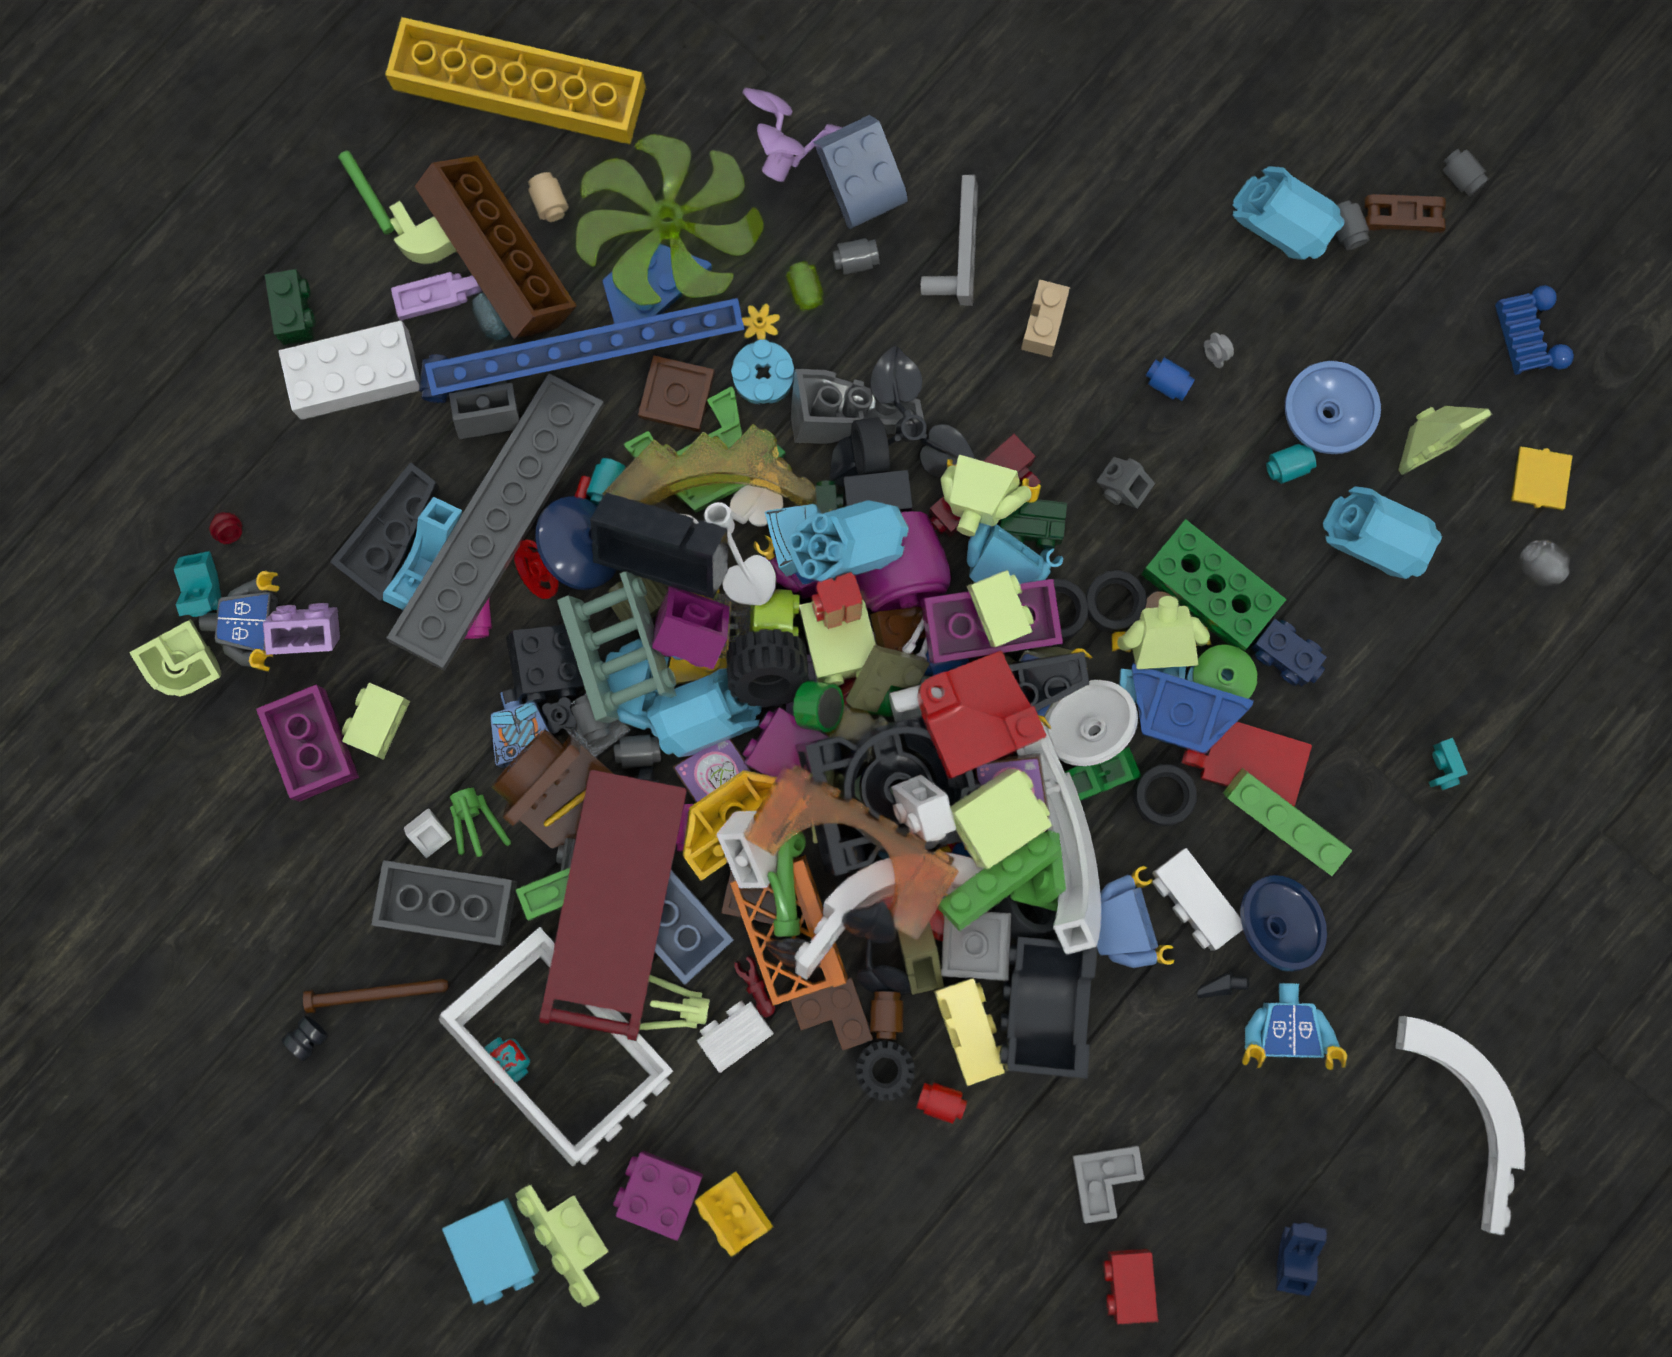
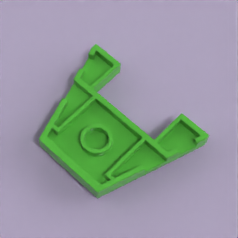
M732 386L707 399L711 410L722 428L666 458L662 456L649 431L624 443L626 450L695 513L751 483L736 397Z

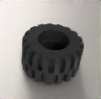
M779 629L751 631L745 636L736 638V642H731L728 646L729 650L726 651L728 689L733 698H737V701L748 703L749 706L776 707L782 706L784 703L793 702L799 687L806 681H809L805 643H802V639L798 636H793L791 632H781Z

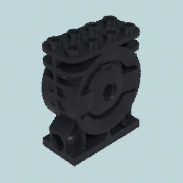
M923 716L873 728L853 743L841 736H834L795 745L825 872L836 876L848 873L849 870L869 866L879 851L902 855L921 852L935 847L941 848L955 842H963L956 830L946 833V836L940 840L926 842L918 834H913L907 825L900 823L893 810L896 800L890 792V785L894 780L899 779L901 782L922 775L933 783L931 774L925 764L917 757L903 752L899 734H903L907 748L914 750L928 762L933 771L936 786L947 794L950 807L981 787L979 780L973 777L972 770L954 778H948ZM841 746L847 749L843 755L841 751ZM871 748L873 760L868 763L861 775L859 783L860 797L863 806L871 816L888 824L892 842H886L884 828L873 824L865 817L855 797L856 776L861 765L868 758L866 751ZM836 769L833 783L834 800H831L826 775L823 772ZM837 811L844 824L854 835L840 838L835 818ZM868 843L870 846L865 852L863 844Z

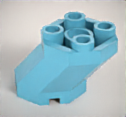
M1269 166L1262 171L1265 176L1259 180L1256 176L1249 179L1233 200V206L1237 209V211H1233V217L1241 225L1280 248L1289 258L1305 260L1309 256L1312 259L1320 257L1325 252L1328 243L1335 233L1344 225V219L1340 216V209L1333 201L1291 176L1285 168Z
M1355 486L1349 490L1352 495L1346 499L1340 496L1333 502L1323 522L1324 530L1329 533V537L1326 536L1328 544L1381 569L1390 576L1407 579L1412 575L1418 577L1426 571L1427 565L1442 538L1441 533L1436 530L1434 521L1425 515L1381 496L1369 488Z
M870 500L823 514L814 512L796 527L795 532L791 534L789 538L790 555L800 576L818 581L832 578L835 581L837 576L850 572L853 575H857L873 569H881L899 559L904 551V546H901L902 539L907 537L909 528L897 506Z
M726 668L719 669L706 677L675 688L677 695L675 697L669 698L660 695L654 698L653 705L647 710L648 719L653 724L661 749L666 754L674 753L677 757L694 755L703 749L759 726L760 719L755 720L756 715L761 713L762 707L749 706L748 703H741L737 701V698L732 697L728 689Z

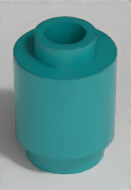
M1296 444L1269 455V462L1266 463V468L1272 480H1277L1280 484L1310 473L1311 469L1316 467V458L1311 448L1306 445Z
M607 458L601 459L600 464H597L586 492L591 497V502L599 505L606 492L619 496L626 477L624 473L626 467L623 464Z

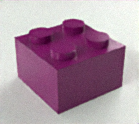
M669 586L656 615L652 648L665 656H675L689 661V663L696 667H706L713 670L727 640L730 606Z

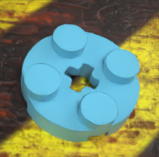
M763 339L757 340L755 343L745 346L734 359L731 370L737 392L745 400L754 404L776 403L783 399L791 390L794 380V366L788 352L778 344ZM767 366L770 368L769 374L771 377L769 379L762 377L759 380L756 378L758 374L756 369L758 367L764 368Z

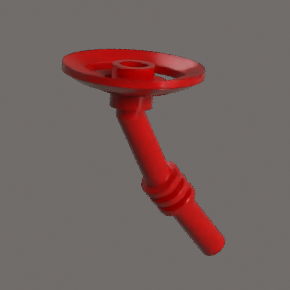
M581 477L575 497L587 499L588 495L586 492L591 478ZM528 539L520 541V547L514 555L517 571L524 584L533 594L542 599H549L558 591V580L548 571L540 558L539 552H533L528 548L534 547L537 549L536 543ZM541 581H549L551 588L541 586Z

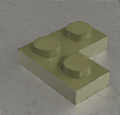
M874 645L846 701L851 707L877 712L891 685L906 689L918 686L930 663L922 656Z

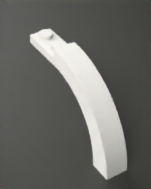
M1041 721L1047 737L1017 750L1019 756L1038 753L1041 755L1050 812L1049 821L1052 824L1048 830L1059 833L1066 890L1058 896V910L1054 929L1065 953L1069 954L1096 947L1098 944L1101 926L1100 884L1092 839L1076 787L1070 773L1064 772L1044 724Z
M916 852L893 856L860 870L842 883L824 902L823 915L825 917L821 919L814 930L816 936L810 944L807 942L803 943L795 955L797 960L796 973L806 980L809 978L844 931L845 927L842 923V916L847 911L869 907L882 899L906 892L930 891L950 894L984 868L977 867L973 858L945 852Z
M1399 1016L1396 1049L1418 1053L1447 1068L1469 1090L1481 1111L1489 1145L1481 1229L1490 1233L1504 1235V1227H1508L1510 1222V1209L1507 1207L1508 1194L1512 1193L1514 1187V1176L1510 1174L1511 1168L1524 1169L1525 1162L1524 1135L1515 1102L1497 1070L1470 1043L1439 1025L1425 1020Z

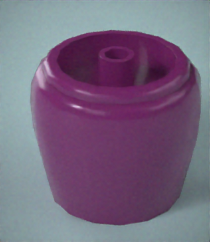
M916 511L901 512L909 528L907 537H903L901 546H904L903 555L881 569H873L855 575L862 599L866 607L870 608L872 612L921 607L920 599L946 595L951 579L949 565L944 549L927 514Z

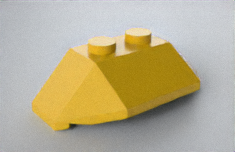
M743 770L689 807L683 857L702 881L728 863L716 834L734 812L762 811L769 830L772 832L808 806L790 780Z

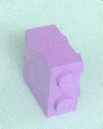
M328 603L311 604L309 609L296 610L295 605L278 606L276 611H272L263 622L266 655L332 651L340 639L337 607L329 608Z

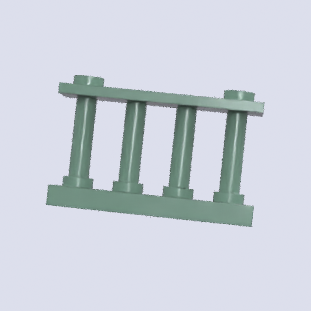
M626 571L620 573L624 587L584 603L582 600L568 595L557 600L595 721L611 723L619 719L617 709L620 704L652 691L658 690L659 695L669 698L677 696L674 689L676 678L673 671L667 667L664 655L652 648L654 624L644 597L647 595L645 584L640 577ZM628 599L634 617L596 633L591 631L588 622L590 615ZM638 629L643 647L604 663L601 661L597 650L601 644ZM648 660L653 675L652 678L615 693L610 691L607 681L610 674Z

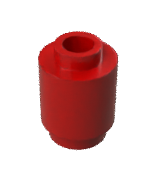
M934 1082L932 1085L924 1083L916 1108L924 1110L923 1114L953 1124L955 1118L962 1119L967 1100L962 1099L963 1092Z

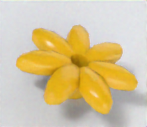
M768 304L763 305L760 312L753 306L748 307L751 318H742L743 325L750 326L745 332V338H750L757 333L758 340H765L766 333L771 335L778 334L776 328L771 324L777 322L780 316H768Z

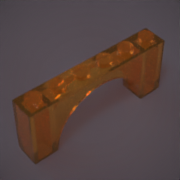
M795 764L793 769L784 765L743 833L745 839L774 856L789 838L799 831L814 825L842 823L868 832L885 847L893 865L895 886L889 911L894 919L895 926L918 940L959 873V870L952 864L955 859L940 849H937L935 853L926 849L924 846L927 842L909 832L907 837L896 831L898 825L881 815L879 820L867 814L870 808L861 802L852 799L849 803L840 798L841 791L829 783L823 782L822 786L813 782L810 780L812 774Z

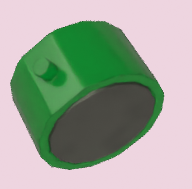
M815 681L803 683L797 690L794 698L793 713L797 725L802 729L822 732L834 730L840 723L843 715L844 699L841 689L836 684Z

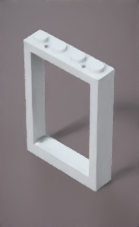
M539 927L442 1012L439 1021L573 1167L579 1160L583 1165L587 1163L598 1152L595 1145L603 1138L609 1142L623 1128L619 1123L627 1115L633 1119L647 1106L643 1100L651 1092L655 1096L659 1095L670 1084L667 1077L673 1070L639 1034L637 1041L627 1040V1036L611 1033L650 1076L576 1146H573L463 1026L537 959L541 957L549 967L551 966L555 943ZM585 1005L596 1017L628 1023L618 1011Z

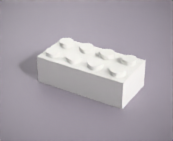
M402 320L279 350L291 409L301 420L419 391L420 376L410 333Z

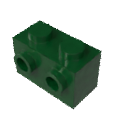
M296 269L265 274L274 335L283 345L314 340L312 327H315V317L308 304V297H311L307 278L303 279Z

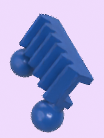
M1539 286L1534 289L1531 295L1528 293L1502 299L1495 304L1515 375L1521 374L1526 370L1543 369L1547 366H1552L1555 369H1565L1573 362L1574 354L1570 347L1563 344L1555 345L1547 354V343L1542 340L1544 332L1539 329L1540 319L1536 318L1537 309L1541 311L1548 310L1556 303V292L1550 286Z

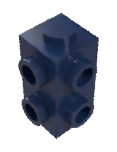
M1274 619L1267 625L1250 648L1256 652L1255 658L1268 667L1272 664L1282 672L1280 676L1293 686L1299 684L1302 687L1309 681L1314 684L1325 670L1322 663L1327 657L1321 653L1322 648L1310 639L1304 641L1296 635V629L1284 620L1279 622Z

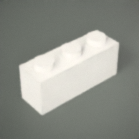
M1187 848L1179 851L1151 873L1155 877V880L1152 881L1155 888L1163 897L1168 894L1175 903V906L1172 907L1173 911L1183 923L1188 921L1195 929L1192 935L1203 949L1208 947L1211 951L1217 950L1243 930L1239 915Z

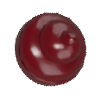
M229 512L217 513L210 523L209 530L212 537L222 544L233 543L242 534V523L235 514Z

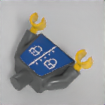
M262 571L256 579L248 581L230 591L227 597L219 598L217 613L208 612L200 616L199 628L201 631L215 632V643L223 646L224 654L239 665L254 667L267 672L270 668L264 666V661L267 657H273V654L266 655L263 622L272 611H276L278 606V598L271 593H267V591L277 592L279 591V586L271 584L273 577L278 576V573Z

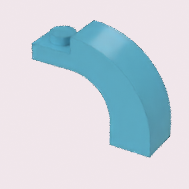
M435 497L432 498L418 517L416 536L411 551L399 572L383 592V601L404 610L460 519L462 510Z

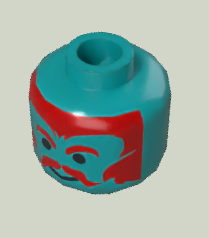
M498 1037L484 1048L515 1083L529 1073L526 1068L530 1064V1059L516 1039L511 1038L503 1042L501 1037Z

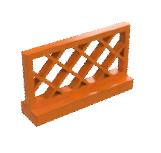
M806 856L793 859L794 885L797 896L796 905L800 906L803 913L800 919V932L811 937L813 940L816 936L814 934L816 926L825 917L823 915L824 907ZM736 880L730 883L773 1005L830 986L836 987L847 982L848 976L836 942L823 957L819 966L822 968L826 980L812 983L800 975L781 968L783 964L781 962L777 966L765 960L763 950L766 946V941L776 940L770 937L774 930V922L768 934L765 935L754 929L752 921L757 911L772 919L776 918V914L760 907L766 892L773 893L772 887L769 884L767 888H763L764 890L757 904H754L744 899ZM747 906L754 909L751 916L749 915ZM804 919H805V922H806V925H807L808 930L805 929V928H803V927H801V925H802ZM758 937L764 939L762 946H760ZM768 967L771 968V969H773V970H775V972H774V974H773L772 977H771V974H770V972H769ZM778 972L796 981L790 992L781 995L777 994L773 982ZM799 983L806 985L805 987L796 989Z

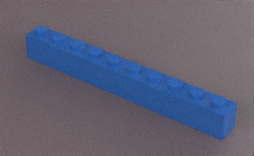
M738 298L424 365L433 396L744 330Z

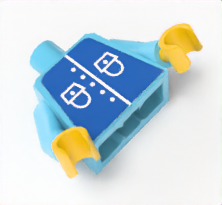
M1279 983V1003H1264L1262 1008L1255 1011L1245 1027L1246 1052L1242 1058V1063L1246 1066L1250 1057L1257 1059V1067L1260 1068L1266 1056L1324 1058V1053L1327 1054L1325 1061L1327 1069L1332 1070V1059L1340 1060L1343 1068L1346 1065L1347 1054L1339 1047L1334 1030L1322 1011L1316 1009L1315 1004H1299V984Z

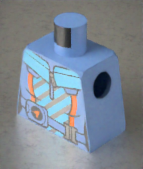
M515 688L500 693L504 710L491 714L495 762L500 768L507 767L543 729L549 732L548 724L538 704L535 702L523 704L522 699L516 700Z

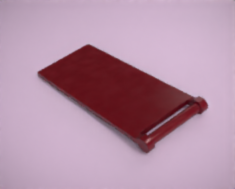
M596 770L589 772L539 1018L540 1023L550 1024V1021L623 1035L627 1036V1040L637 1041L687 792L685 788ZM554 999L630 1013L632 1016L630 1023L555 1009L553 1008Z

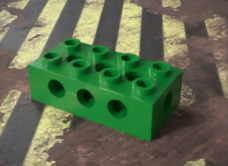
M1186 519L1141 574L1159 590L1175 597L1178 600L1179 606L1188 607L1189 613L1193 617L1198 618L1205 627L1225 643L1238 647L1243 651L1248 648L1287 600ZM1181 562H1190L1194 566L1195 572H1186L1182 568ZM1207 581L1215 582L1219 586V593L1211 592L1207 588ZM1232 601L1240 602L1244 607V613L1236 612L1232 607Z

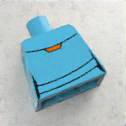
M815 504L765 511L778 565L786 577L798 572L790 555L789 538L795 532L796 527L814 512L822 514Z

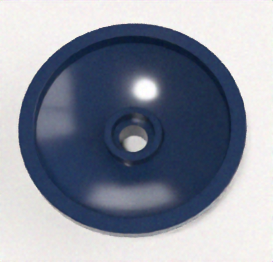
M572 496L560 498L543 510L536 526V545L542 562L557 580L571 588L590 590L608 582L617 570L593 563L592 542L594 539L589 537V535L591 536L590 519L598 506L587 499Z
M1278 875L1264 877L1247 889L1242 899L1240 916L1244 934L1253 950L1268 964L1285 971H1298L1314 964L1325 949L1327 927L1323 912L1313 895L1295 880Z

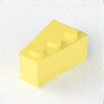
M970 978L934 991L966 1085L969 1086L1005 1073L1003 1069L1005 1064H999L1001 1045L996 1047L992 1035L997 1033L991 1014H985L982 1002H985L986 999L981 984H976L974 978Z

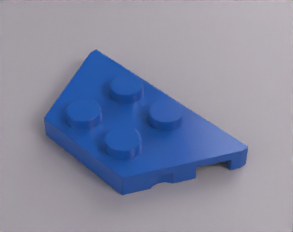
M648 240L602 280L614 323L617 324L662 314L712 270V265L706 260Z
M1134 663L1132 666L1142 735L1204 755L1253 704V700L1153 669H1137Z

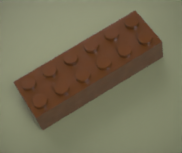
M479 156L431 163L415 185V188L512 337L517 339L559 328L577 305Z

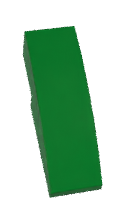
M1130 747L1124 748L1116 756L1105 762L1090 766H1077L1065 771V773H1070L1080 801L1141 777Z

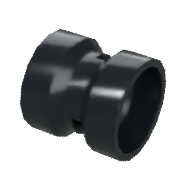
M304 1015L298 1021V1028L288 1032L281 1040L296 1057L306 1061L312 1055V1049L315 1047V1044H322L328 1038V1034L315 1020Z

